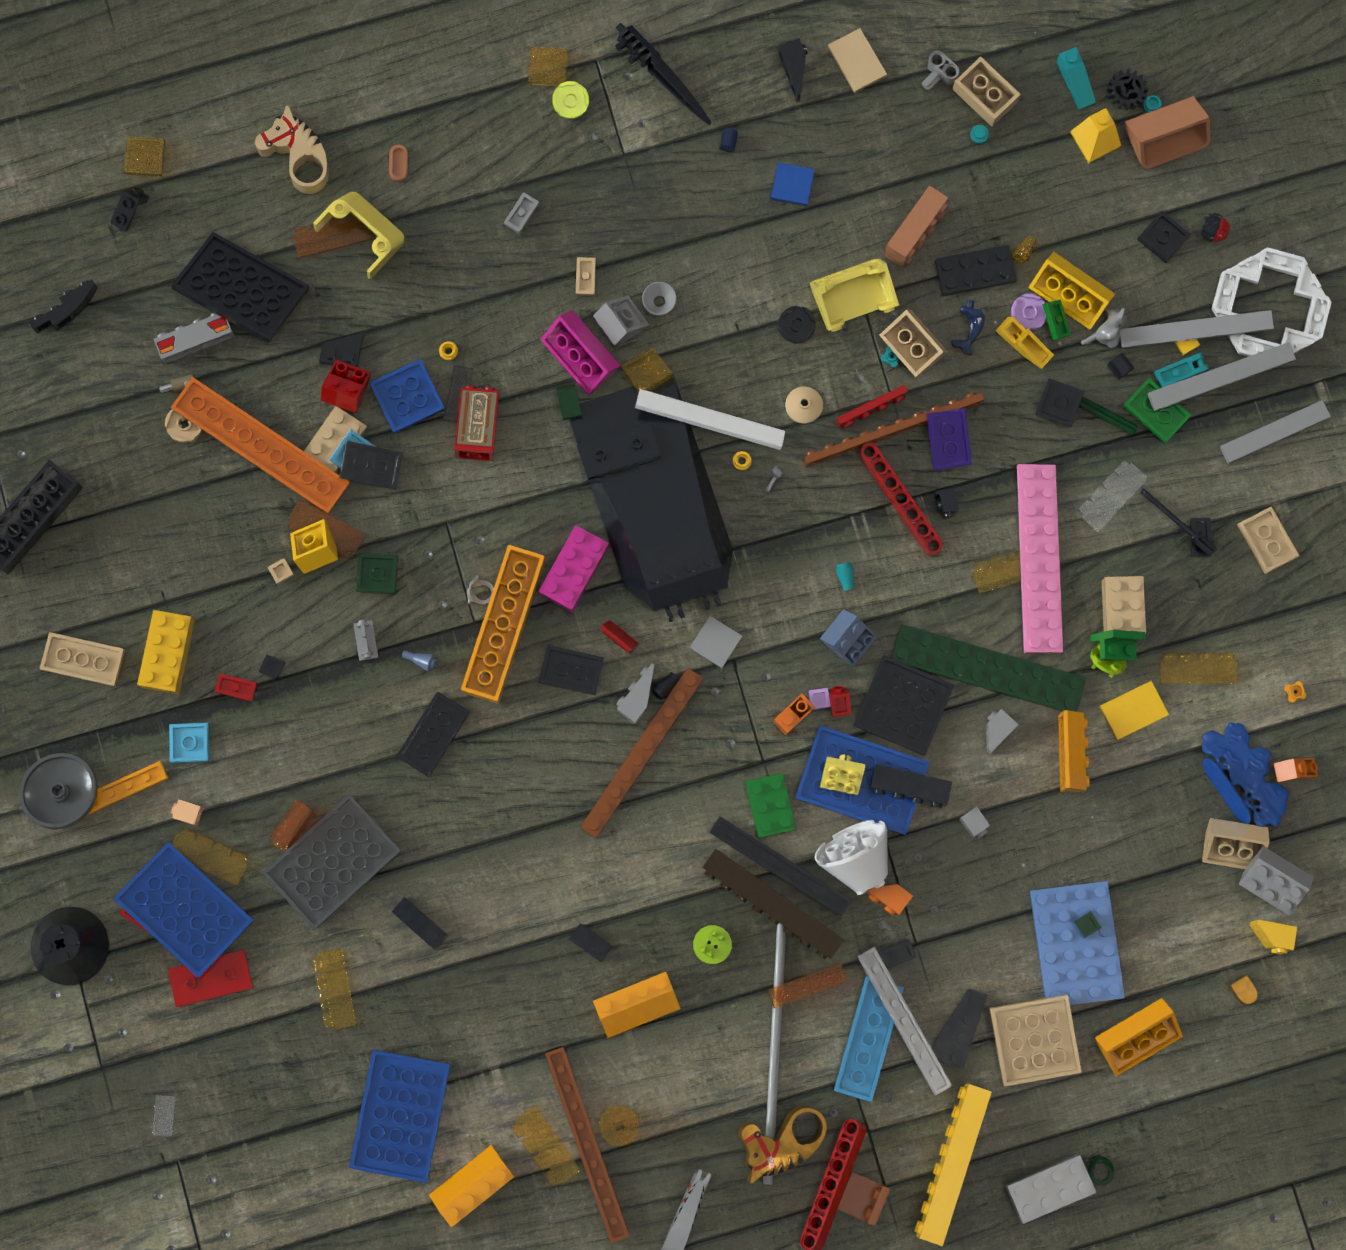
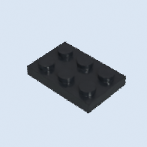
M346 441L339 479L396 490L403 452Z
M548 645L539 683L596 696L604 657Z

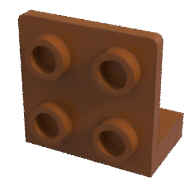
M852 1172L838 1210L875 1226L890 1189Z

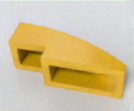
M1013 316L1007 317L995 330L1014 349L1040 369L1054 356L1029 329H1025Z

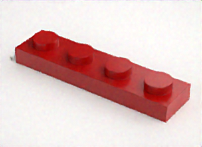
M902 385L837 417L836 423L839 429L845 427V429L855 424L854 421L860 418L865 420L872 416V412L877 410L881 412L887 409L888 405L893 402L895 404L905 400L908 390L905 385Z

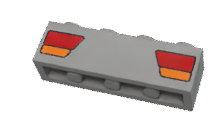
M212 313L210 317L196 319L192 322L193 324L188 326H178L175 328V331L170 333H160L153 340L161 360L166 364L235 337L229 321Z

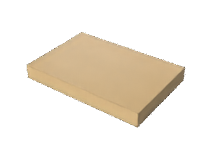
M860 28L828 44L827 47L854 93L887 77V73Z
M1272 506L1237 524L1265 574L1300 556Z

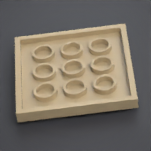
M1067 994L990 1008L1004 1087L1082 1073Z

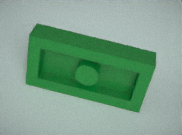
M1061 299L1042 304L1052 339L1057 340L1071 336Z

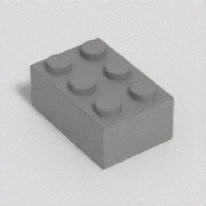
M1263 846L1244 870L1239 885L1290 916L1310 890L1314 877Z

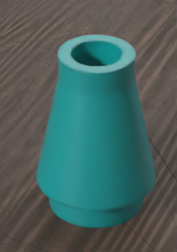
M851 562L836 565L837 570L835 571L843 591L854 589V566L851 565Z

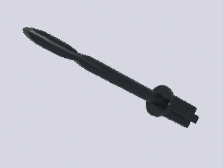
M1144 488L1140 493L1192 537L1191 543H1195L1209 556L1217 550V547L1205 538L1201 531L1195 533Z

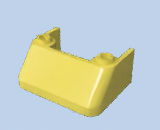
M349 192L333 201L313 222V225L318 233L332 217L342 219L349 213H352L377 236L373 241L372 250L379 257L367 270V277L371 280L403 246L404 235L359 193Z

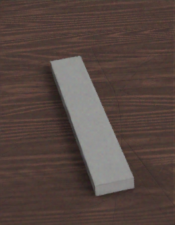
M1323 400L1221 445L1220 449L1229 464L1327 420L1331 416Z

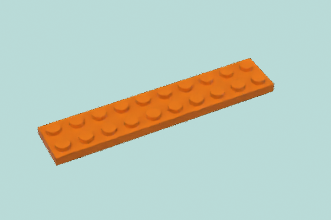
M194 377L191 378L170 407L173 411L327 514L331 512L350 485L349 481L339 479L337 473Z

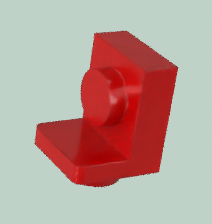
M835 686L829 689L832 717L851 715L850 695L847 687Z

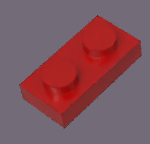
M219 673L214 692L253 702L258 683Z

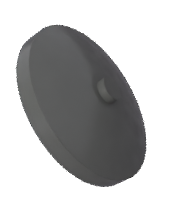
M56 753L45 756L35 762L22 779L19 790L21 807L35 824L43 828L58 830L71 827L83 820L93 808L98 792L97 779L90 766L75 755Z

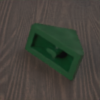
M570 384L557 387L563 421L582 417L576 385Z

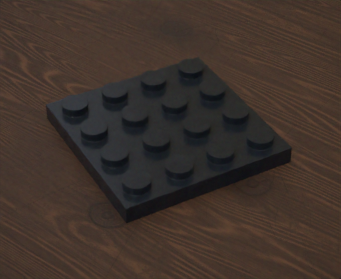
M883 655L853 726L925 756L954 685Z

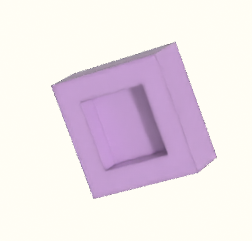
M828 688L808 691L810 702L815 706L813 710L831 707Z

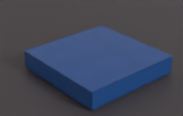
M778 162L771 199L807 206L815 169Z

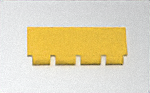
M1020 550L1009 553L1010 561L1008 562L1006 556L1002 555L990 559L991 567H989L987 560L974 564L975 571L972 574L979 594L1021 582Z
M1163 653V660H1160V684L1238 683L1237 660H1234L1233 653H1219V660H1216V653H1200V660H1197V653H1181L1180 660H1178V653Z
M186 828L182 829L181 834H176L172 845L195 867L237 886L239 885L248 865L245 863L247 855L234 850L230 857L231 848L217 842L214 849H212L213 840L199 835L197 840L194 841L197 833Z
M342 948L319 952L318 957L312 958L314 972L322 970V974L315 975L317 990H326V993L319 994L321 1010L329 1009L330 1011L329 1013L322 1014L325 1028L333 1026V1030L356 1025V1019Z
M535 1105L515 1119L517 1123L511 1128L519 1139L525 1134L528 1138L523 1140L522 1144L530 1155L538 1151L539 1154L533 1159L541 1171L547 1167L550 1168L545 1177L552 1186L557 1182L563 1184L580 1171Z

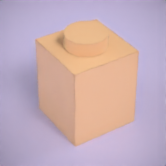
M178 799V802L174 803L171 814H173L172 818L198 826L204 808Z

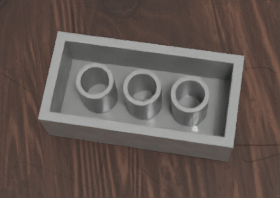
M1074 1155L1005 1185L1019 1221L1023 1224L1096 1193L1081 1155Z

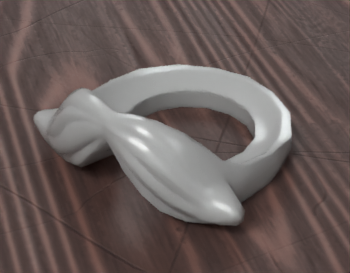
M476 576L469 583L467 590L468 604L471 602L481 605L488 604L491 596L487 600H480L471 591V588L484 585L490 588L492 595L493 585Z

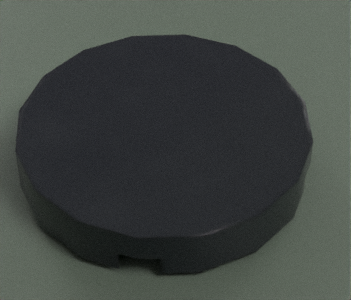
M791 306L780 316L778 323L779 331L787 341L803 343L814 334L816 319L813 313L806 307Z

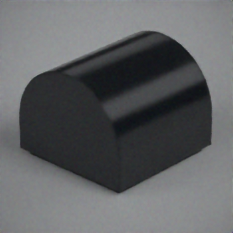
M1123 353L1115 357L1107 365L1118 380L1134 369V366Z

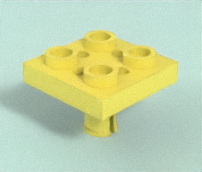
M845 754L841 755L839 759L827 757L820 787L858 795L865 764L852 762V758L847 755L845 760Z

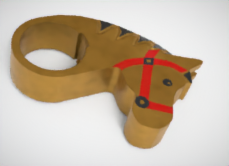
M808 1106L795 1107L786 1115L774 1139L761 1134L760 1129L752 1123L746 1122L739 1127L738 1136L746 1149V1162L744 1164L750 1170L747 1181L752 1184L761 1176L782 1173L808 1159L818 1149L826 1135L827 1125L823 1115ZM812 1112L818 1122L817 1132L810 1140L798 1143L792 1133L793 1121L801 1113Z

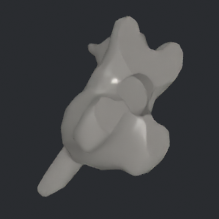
M1106 308V322L1098 328L1096 333L1082 340L1081 344L1086 345L1097 340L1109 348L1118 346L1120 342L1119 329L1125 325L1127 318L1125 316L1126 308H1121V310H1109Z

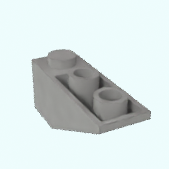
M653 663L649 667L646 665L640 673L642 677L638 682L633 681L628 688L630 691L626 697L622 696L616 704L618 706L617 712L634 725L647 711L654 673Z

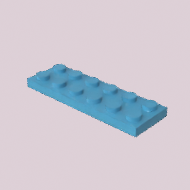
M867 976L865 977L833 1091L872 1102L894 1022ZM897 986L902 995L904 987Z

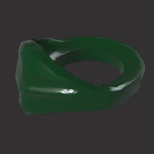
M1098 1155L1091 1161L1088 1174L1092 1182L1096 1185L1104 1186L1112 1181L1114 1166L1109 1159ZM1104 1163L1108 1167L1109 1175L1105 1180H1098L1094 1177L1096 1164Z

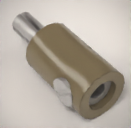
M193 373L171 379V384L159 387L160 392L164 393L173 390L174 393L183 391L191 378L194 377Z

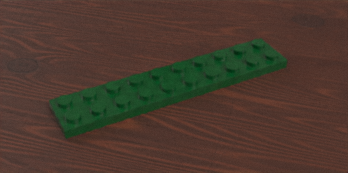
M903 624L900 626L892 654V659L918 670L1059 711H1078L1086 682V677Z

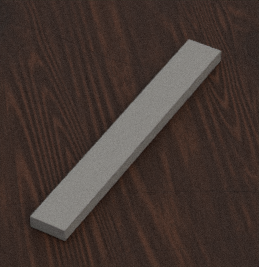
M1269 310L1119 329L1121 349L1269 331L1274 329L1272 311Z
M1288 342L1154 390L1147 395L1155 412L1291 363L1296 358Z
M873 947L858 955L857 958L934 1096L950 1088L952 1084L876 948Z

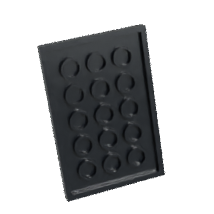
M214 232L211 233L171 285L174 291L267 343L272 340L309 290L308 284Z

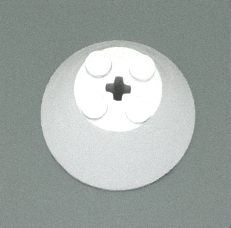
M868 820L849 826L832 836L833 840L827 845L823 843L815 853L814 858L817 864L855 891L857 895H861L873 887L879 888L885 884L884 879L888 875L887 827L883 821L875 823L874 820Z

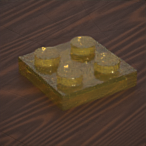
M531 47L528 84L559 86L561 83L566 82L568 49Z
M127 136L124 174L162 177L165 139Z
M653 347L621 365L622 371L638 392L640 389L650 391L673 378L672 372Z

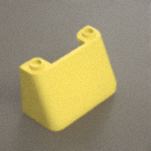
M873 259L810 282L812 293L825 326L831 332L842 329V325L847 320L875 310L884 311V313L895 310L894 307L899 306L887 263L881 259Z

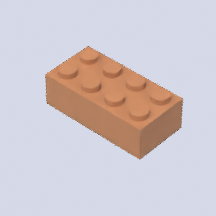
M929 185L888 242L884 256L901 268L905 264L909 265L915 257L916 249L920 250L927 234H932L937 221H941L946 214L948 197Z

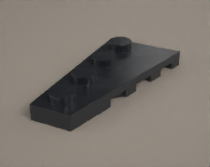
M967 989L931 1048L940 1063L960 1070L964 1069L987 998L986 994Z

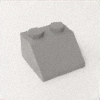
M628 295L606 302L593 315L614 346L628 341L649 326V323Z

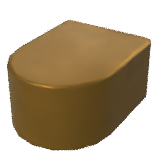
M1248 975L1242 976L1229 985L1230 990L1239 1003L1248 1005L1257 1000V989Z

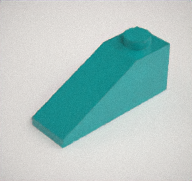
M1077 47L1060 53L1056 63L1078 111L1096 104L1089 78Z

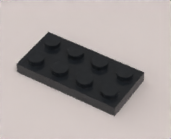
M1009 245L935 259L943 296L1017 281Z

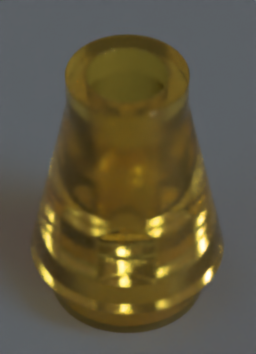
M1027 235L1013 250L1012 258L1020 264L1029 261L1036 239Z

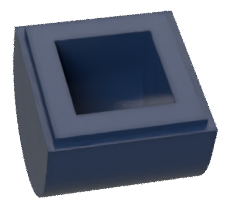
M728 127L724 129L719 147L721 151H735L738 131Z

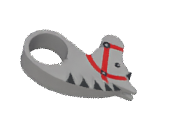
M702 1169L695 1170L661 1250H684L712 1177L711 1173H706Z

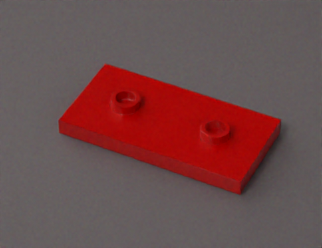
M245 950L221 955L199 979L184 965L168 969L176 1007L253 989Z

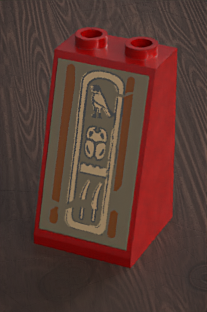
M475 386L461 388L455 440L456 458L494 461L499 391H496L495 388L485 387L484 389H477Z

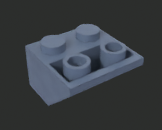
M843 609L820 639L830 650L854 667L877 637L858 616Z

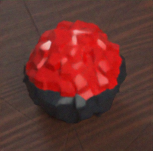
M1208 214L1201 231V236L1209 242L1223 241L1225 238H1228L1229 222L1221 214Z

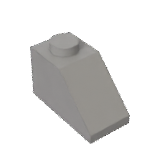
M1003 709L999 712L994 710L987 718L989 722L986 724L987 752L989 754L1018 726Z

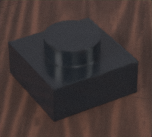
M266 654L259 673L278 680L285 662Z

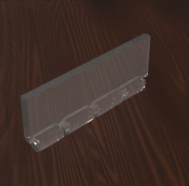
M1123 461L1114 470L1119 477L1111 473L1102 483L1107 490L1105 491L1099 486L1089 497L1094 503L1092 504L1089 500H1086L1078 508V511L1082 514L1081 518L1096 533L1149 479L1133 463L1129 465L1126 461Z

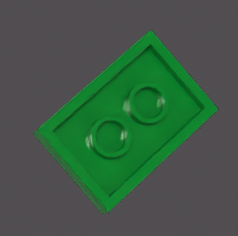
M1148 378L1123 407L1166 444L1192 415L1178 403L1154 412L1147 394L1160 389V387Z
M783 773L745 781L758 839L796 830Z

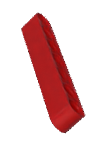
M873 443L864 444L860 452L862 462L923 551L930 557L937 556L943 546L941 539L878 447ZM870 449L874 455L868 457L864 454V451ZM882 465L885 471L877 472L875 466ZM891 480L895 483V487L889 488L885 482ZM903 496L906 502L900 504L897 502L896 497ZM912 511L916 514L917 518L909 519L907 513ZM924 527L927 530V534L921 535L917 529ZM936 543L938 549L935 551L930 550L928 544Z
M848 1119L842 1126L800 1239V1244L805 1250H822L866 1134V1127L862 1122ZM857 1125L856 1132L852 1133L853 1126ZM850 1144L849 1151L845 1152L846 1145ZM842 1162L843 1168L841 1171H838V1165ZM835 1181L836 1187L831 1190V1184ZM828 1200L829 1206L824 1209V1203ZM819 1219H821L822 1224L819 1228H817V1222ZM814 1238L815 1243L810 1247V1240Z

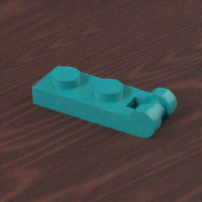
M1202 352L1154 371L1160 388L1209 371L1208 365L1203 361L1204 356ZM1195 362H1196L1198 368H1195V369H1194V366H1193L1192 363H1195Z

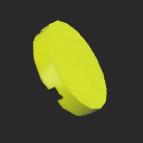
M567 81L561 83L555 89L552 96V104L555 111L561 117L575 119L586 112L589 105V95L587 90L579 83Z

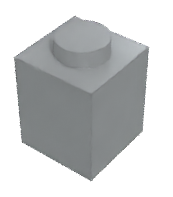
M975 807L959 819L972 838L975 836L980 838L988 833L987 828L990 825L978 807Z

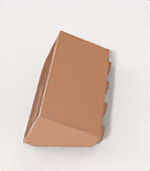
M1194 96L1125 121V130L1140 164L1145 169H1150L1202 150L1209 145L1211 140L1210 117Z

